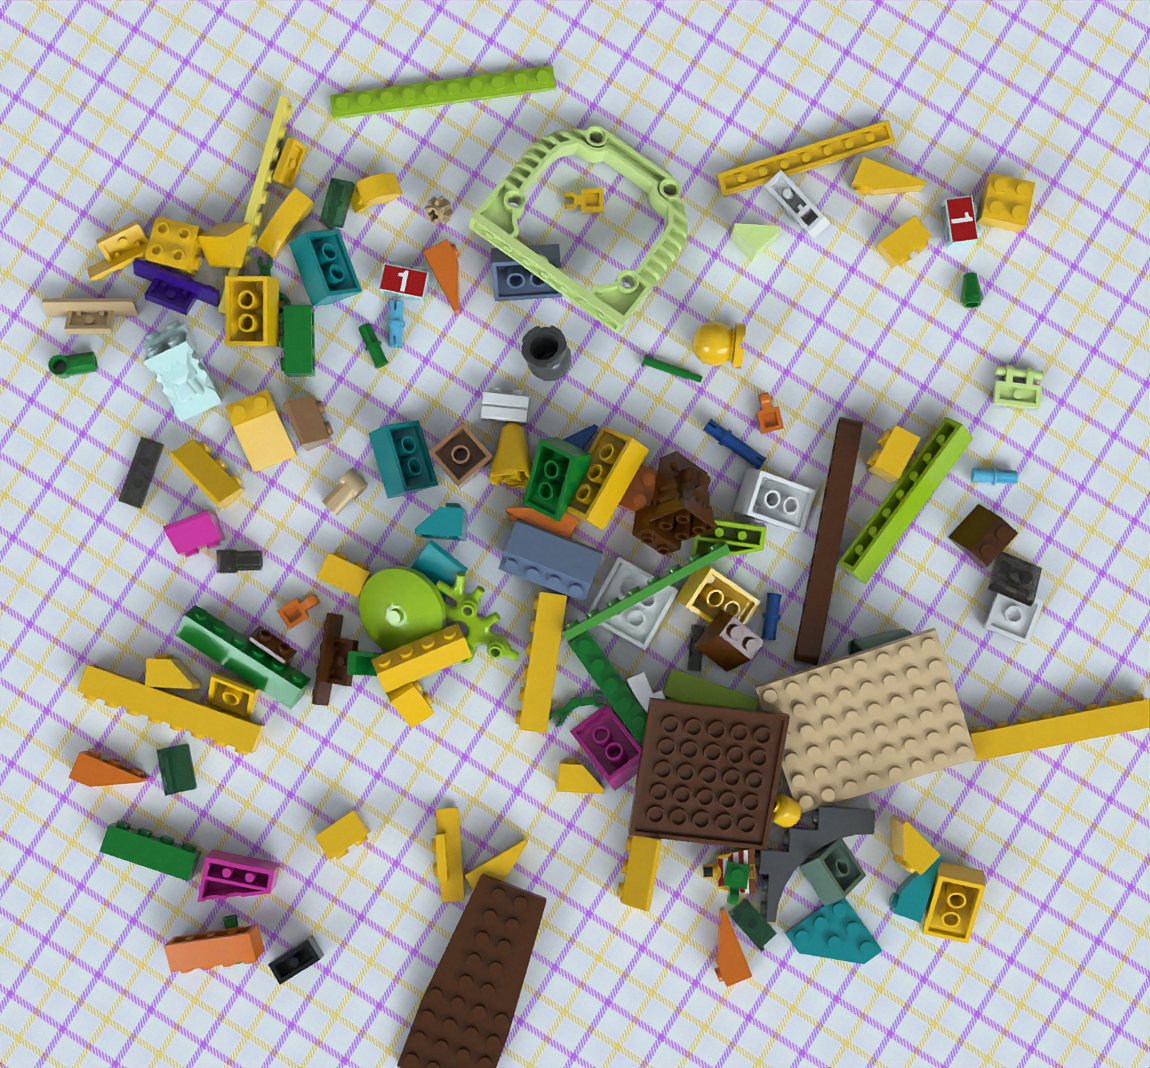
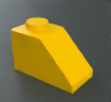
M564 758V762H559L557 792L604 794V787L582 763H578V759Z

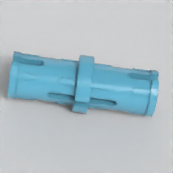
M395 300L389 301L390 320L387 321V326L389 327L388 347L396 348L398 346V348L403 347V328L405 327V321H403L404 301L396 300L395 302Z

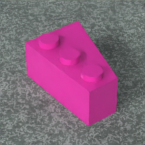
M212 849L205 857L197 902L217 898L219 900L227 899V897L234 896L246 897L271 894L277 883L280 863Z

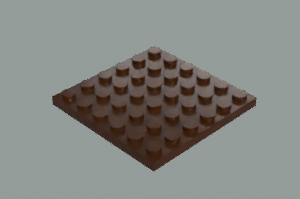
M650 697L628 834L630 836L766 850L790 716L786 713Z

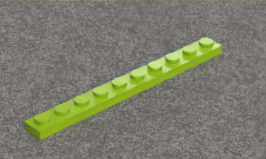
M552 65L330 95L332 116L335 120L556 90Z

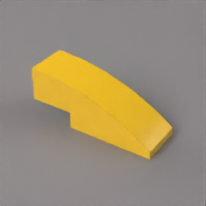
M295 187L269 221L256 246L274 260L301 228V222L315 207L314 202Z

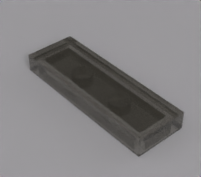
M144 437L140 438L118 500L119 502L142 509L164 444Z

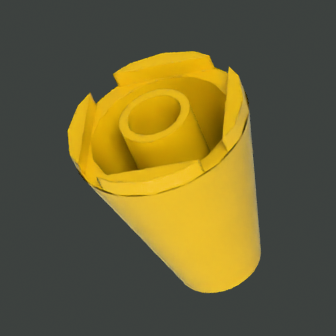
M509 422L501 428L489 474V481L495 486H500V483H507V488L526 487L533 465L525 430L519 423Z

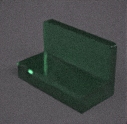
M331 178L319 220L328 229H333L334 226L343 228L355 187L353 182Z
M189 744L157 750L165 796L197 788Z
M746 898L742 899L738 905L728 912L734 922L761 952L765 950L764 945L777 934Z

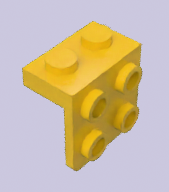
M157 217L153 225L145 259L150 262L178 268L187 275L195 276L196 271L201 267V253L203 250L197 236L205 231L196 225Z

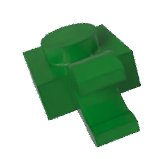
M726 861L723 885L729 886L728 904L738 905L739 889H747L750 865Z

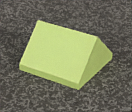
M734 223L730 239L752 262L776 241L781 226Z

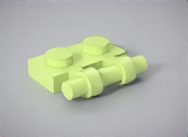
M1005 365V367L996 366L995 375L1004 376V381L997 380L994 382L992 404L1038 410L1040 408L1042 386L1033 385V380H1042L1043 372L1035 371L1034 368L1029 367L1019 369L1014 368L1013 365ZM1013 377L1024 378V384L1014 383Z

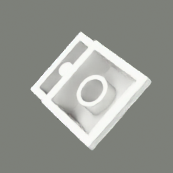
M644 672L625 678L635 698L646 712L648 711L650 697L665 699L662 690L659 689L652 692Z

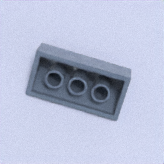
M517 519L498 569L585 602L603 551Z

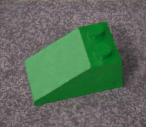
M558 437L539 439L523 504L555 521H560L587 474L592 454Z

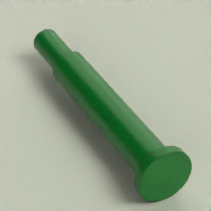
M645 354L641 365L642 367L646 365L701 383L703 377L691 373L689 370L648 357V354Z

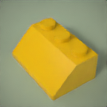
M225 276V346L279 347V278L269 276Z
M193 439L168 455L216 506L226 509L245 491L241 486L243 484L242 480L234 473L230 475L225 470L228 466L219 457L214 459L210 454L211 448L204 441L199 443Z
M894 814L890 817L891 851L895 854L893 859L911 874L916 872L922 875L941 855L908 821Z
M627 836L625 850H628L629 854L627 860L623 859L621 873L625 874L624 882H619L617 896L621 897L620 901L622 904L650 912L662 845L661 839Z

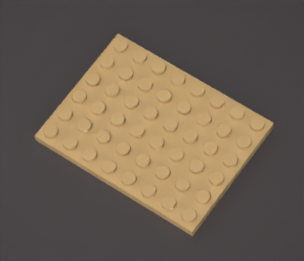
M935 628L755 685L763 711L786 713L790 716L781 765L792 797L801 806V813L817 809L818 806H827L977 759Z

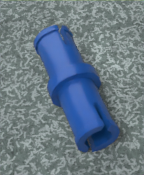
M767 593L765 613L762 614L764 624L761 639L776 640L777 623L781 618L779 609L782 595Z

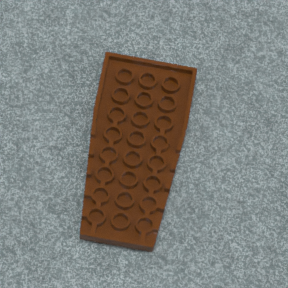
M481 874L421 1000L397 1067H497L509 1035L546 905V897Z

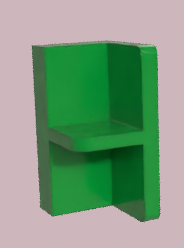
M349 651L347 674L377 676L371 659L385 653Z

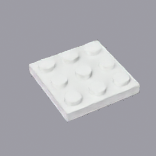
M618 557L587 613L596 608L599 611L607 608L606 603L616 597L622 600L628 596L627 591L637 586L640 589L648 585L646 581L654 576ZM670 585L601 622L599 625L646 650L679 590Z

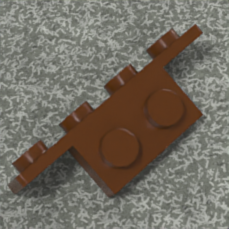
M327 613L326 620L324 621L319 663L316 668L315 686L312 691V704L329 705L332 684L352 685L353 675L347 674L349 651H357L359 641L340 638L343 615Z

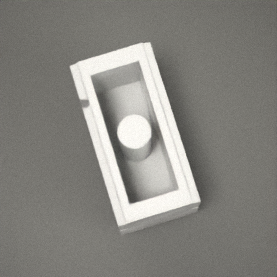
M490 387L489 391L483 392L481 420L504 423L516 422L527 425L530 397L525 395V391L512 390V393H503L501 388Z

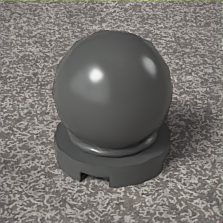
M553 325L542 328L536 326L523 337L521 354L535 377L543 381H556L565 376L570 369L572 357L566 338L560 329Z

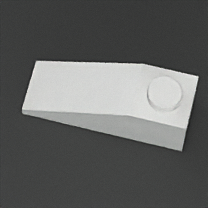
M782 170L764 185L813 240L830 225L827 218Z

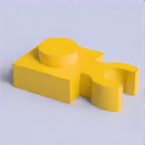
M603 188L581 189V195H576L574 192L565 193V198H572L574 200L573 204L565 205V210L573 211L577 207H581V213H604Z

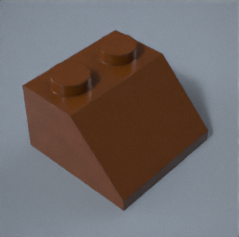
M977 504L947 538L980 568H985L995 560L1018 532L1000 516Z
M721 609L694 647L724 671L728 672L750 661L765 641L734 616Z

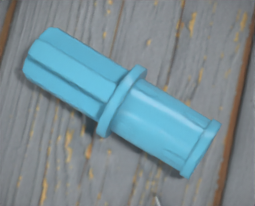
M996 467L992 469L972 468L971 482H985L992 485L996 483L1016 484L1018 482V472L1013 470H997Z

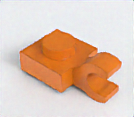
M769 392L759 394L758 399L762 410L756 411L760 433L764 434L784 429L779 406L772 408Z
M316 594L309 596L302 602L295 598L278 609L277 612L289 630L310 617L307 610L319 604L320 600Z

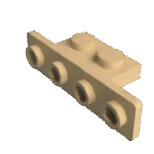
M52 298L42 300L47 316H67L64 328L66 334H112L115 316H137L138 314L133 298Z

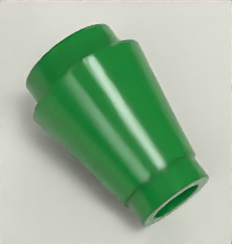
M966 273L963 275L960 301L965 308L979 307L983 300V295L977 273Z

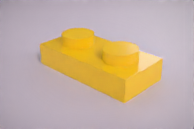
M288 137L272 179L284 188L292 189L307 147L295 138Z

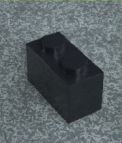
M313 935L274 958L268 966L281 985L319 961L324 956V953Z

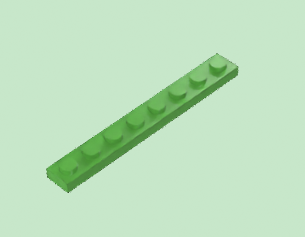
M721 542L715 543L708 548L710 552L703 556L697 553L687 559L689 561L688 564L682 567L680 564H677L668 569V575L662 578L657 575L646 581L648 585L640 589L637 586L627 591L628 596L622 600L616 597L606 603L607 608L601 611L598 608L585 614L587 619L581 622L576 619L565 625L567 629L563 632L565 639L568 641L729 554L731 550L727 543L723 545Z

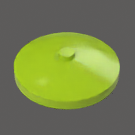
M391 566L382 569L368 579L361 591L359 613L362 624L369 637L387 652L445 628L446 608L439 590L427 576L413 568Z

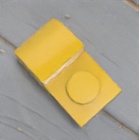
M380 173L366 177L356 182V187L347 192L354 213H362L374 204H388L403 194L395 173Z

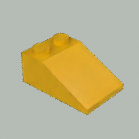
M268 389L225 406L234 431L254 473L297 456L274 396Z
M708 565L692 573L675 598L676 601L709 623L713 621L722 609L746 625L761 601Z
M940 862L928 899L922 934L969 943L986 888L983 870Z

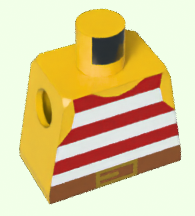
M739 848L716 853V864H703V879L716 878L718 889L728 891L729 886L723 885L726 861L750 865L747 889L740 888L739 892L756 894L755 849Z

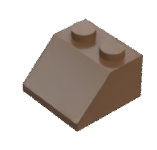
M313 396L284 402L300 446L309 451L333 441L331 434H334L330 422H325L322 414L325 413V409L321 400L317 401Z

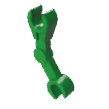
M268 255L269 263L262 265V257L259 256L257 262L262 268V276L271 277L270 269L274 264L272 257ZM279 292V302L284 299L291 305L289 298Z
M597 692L592 697L572 698L565 707L553 712L549 720L554 715H559L561 721L555 726L559 727L564 723L569 713L579 706L594 705L598 708L603 707L605 703L596 704L594 698L604 694Z

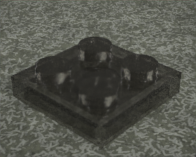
M1002 551L995 558L987 589L1031 607L1035 601L1042 568Z

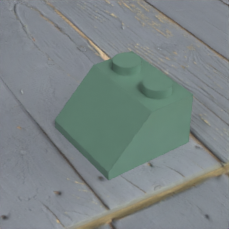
M842 838L827 844L799 866L824 906L845 898L866 876Z

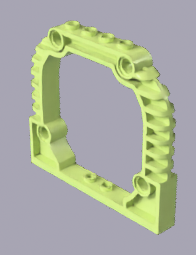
M594 125L589 127L587 131L582 129H572V131L558 130L541 137L532 145L508 176L499 182L471 216L469 228L619 334L682 250L687 238L688 221L684 204L679 197L681 193L680 183L669 172L663 171L656 166L651 159L643 157L636 152L634 147L618 139L614 133ZM576 154L588 162L597 163L603 161L646 191L649 194L651 207L664 217V234L635 271L629 269L619 272L615 282L594 285L590 291L571 279L563 269L556 268L550 264L545 256L536 254L517 240L519 234L517 219L522 217L527 201L525 194L550 164L560 157ZM665 191L670 192L672 195H667ZM509 203H516L518 206L514 207ZM622 282L628 283L631 287L623 286Z

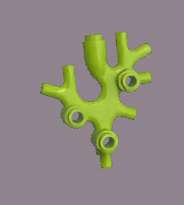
M462 572L456 573L454 586H449L443 581L438 580L435 585L437 589L456 601L455 606H450L444 602L446 621H461L468 627V632L464 637L472 657L460 661V663L471 662L477 645L480 644L487 646V653L493 659L507 656L516 661L520 653L511 648V644L508 643L504 635H494L490 630V626L501 619L500 615L497 612L487 617L477 615L481 603L480 598L485 589L477 586L473 593H465L464 582L466 574Z

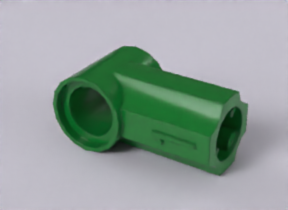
M95 352L67 356L55 355L48 362L49 370L61 379H66L73 375L98 372ZM60 362H65V370L57 372V365Z

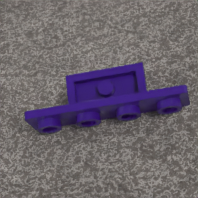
M137 258L133 261L134 274L151 281L144 294L145 300L186 316L197 299L216 307L220 303L219 290L213 286L204 285L190 277H184L169 269L155 266L149 261Z

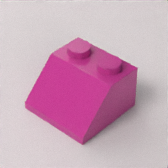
M208 510L163 526L177 554L185 555L186 558L198 554V550L207 547V549L218 547L221 545L220 541L225 540L217 514Z

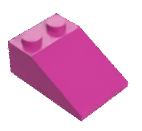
M607 704L570 731L614 791L637 775L641 747Z

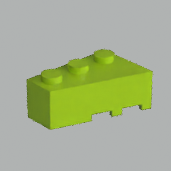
M714 516V522L717 524L716 529L692 538L690 557L697 553L703 556L710 552L708 548L717 542H721L722 545L727 543L731 552L725 556L762 551L764 549L767 527L764 523Z

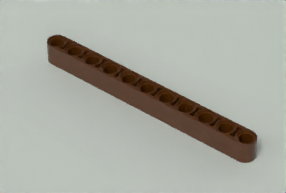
M839 417L795 646L794 661L816 666L819 662L863 421Z

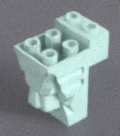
M177 320L165 326L167 330L160 333L156 330L147 334L142 346L146 351L144 364L151 372L156 373V381L163 384L162 391L167 395L179 421L182 422L222 403V396L197 351L198 345L186 322L179 323Z

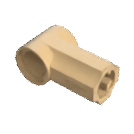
M350 469L340 478L338 485L322 502L335 515H338L353 498L356 499L368 487V483L353 469Z

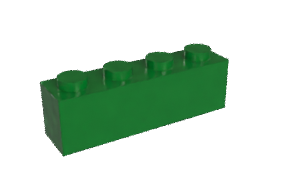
M117 821V823L108 825L99 852L185 881L193 878L202 853L196 850L195 845L189 843L180 845L174 843V838L161 835V838L153 836L152 831L144 828H139V830L130 828L131 824L124 821Z

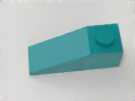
M942 855L922 875L914 872L897 887L896 893H892L889 899L890 911L921 923Z

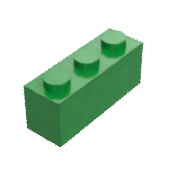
M284 305V312H280V325L284 326V335H280V346L284 348V357H281L280 360L281 371H284L287 377H315L314 308L311 305Z

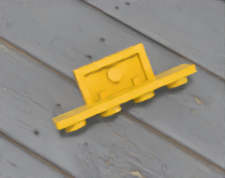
M137 220L96 240L106 259L87 268L91 281L104 279L109 273L117 269L126 268L135 258H145L150 237H147Z
M459 808L436 809L437 833L435 838L431 839L432 853H436L437 862H433V875L438 876L442 902L464 901Z

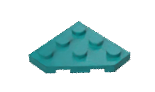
M846 898L826 906L823 904L785 932L800 954L865 964L883 951Z

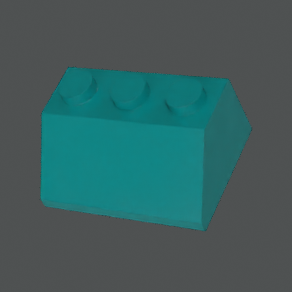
M339 229L304 232L289 243L312 307L329 305L362 292Z
M419 420L384 425L368 433L388 499L405 496L438 485Z
M446 503V507H439L415 528L414 534L420 538L466 541L468 513L458 503Z

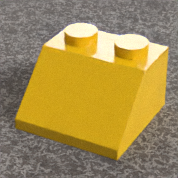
M154 654V658L146 659L145 687L202 688V683L181 659H174V654Z

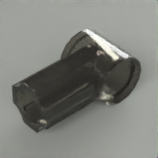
M216 550L217 573L262 570V551Z

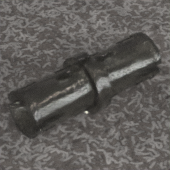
M691 625L690 645L687 647L689 650L687 670L702 672L703 653L695 648L694 645L705 632L706 626Z

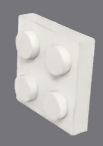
M999 585L983 628L1028 645L1044 602Z

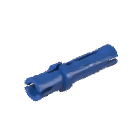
M710 419L703 431L718 440L719 445H725L756 467L757 470L760 469L763 462L767 459L734 436L730 429L726 430L713 421V419Z

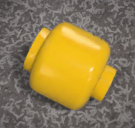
M778 794L775 798L772 822L784 828L792 827L801 818V806L796 800L786 794Z

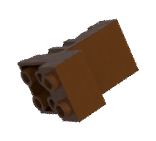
M677 451L661 457L653 503L635 512L632 535L641 540L642 543L655 549L659 554L668 555L680 550L682 541L716 529L717 524L714 522L713 510L709 506L710 497L707 490L711 479L707 472Z

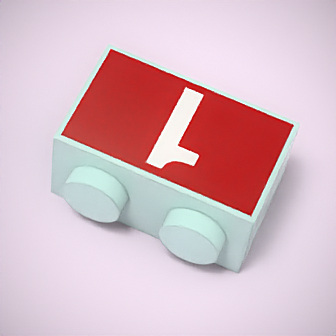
M964 196L945 199L940 206L947 249L974 245L981 237L980 225L976 224L975 216H977L978 209L976 202H973V197Z
M391 261L390 264L384 263L378 290L382 295L425 303L431 277L429 272H426V269L423 267L413 266L411 269L404 267L402 263Z

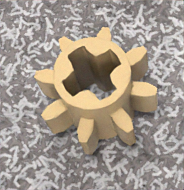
M434 196L427 201L428 205L424 209L426 210V217L430 222L435 223V225L441 222L445 225L450 221V216L454 212L452 211L451 203L447 199L443 198V196L437 199Z

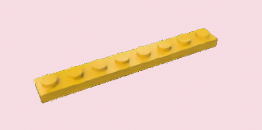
M889 120L719 173L716 175L722 196L727 197L765 185L780 170L787 177L894 144L895 138Z

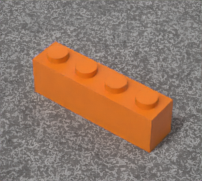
M258 924L174 936L164 945L170 971H180L181 973H188L197 968L209 970L218 965L230 967L239 962L251 964L256 962L258 957L265 951Z

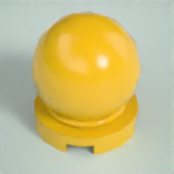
M718 321L706 322L697 329L692 340L695 356L702 363L710 366L723 365L729 361L731 368L741 369L744 348L740 347V344L742 345L743 337L746 335V324L736 323L735 328L731 329L726 323Z

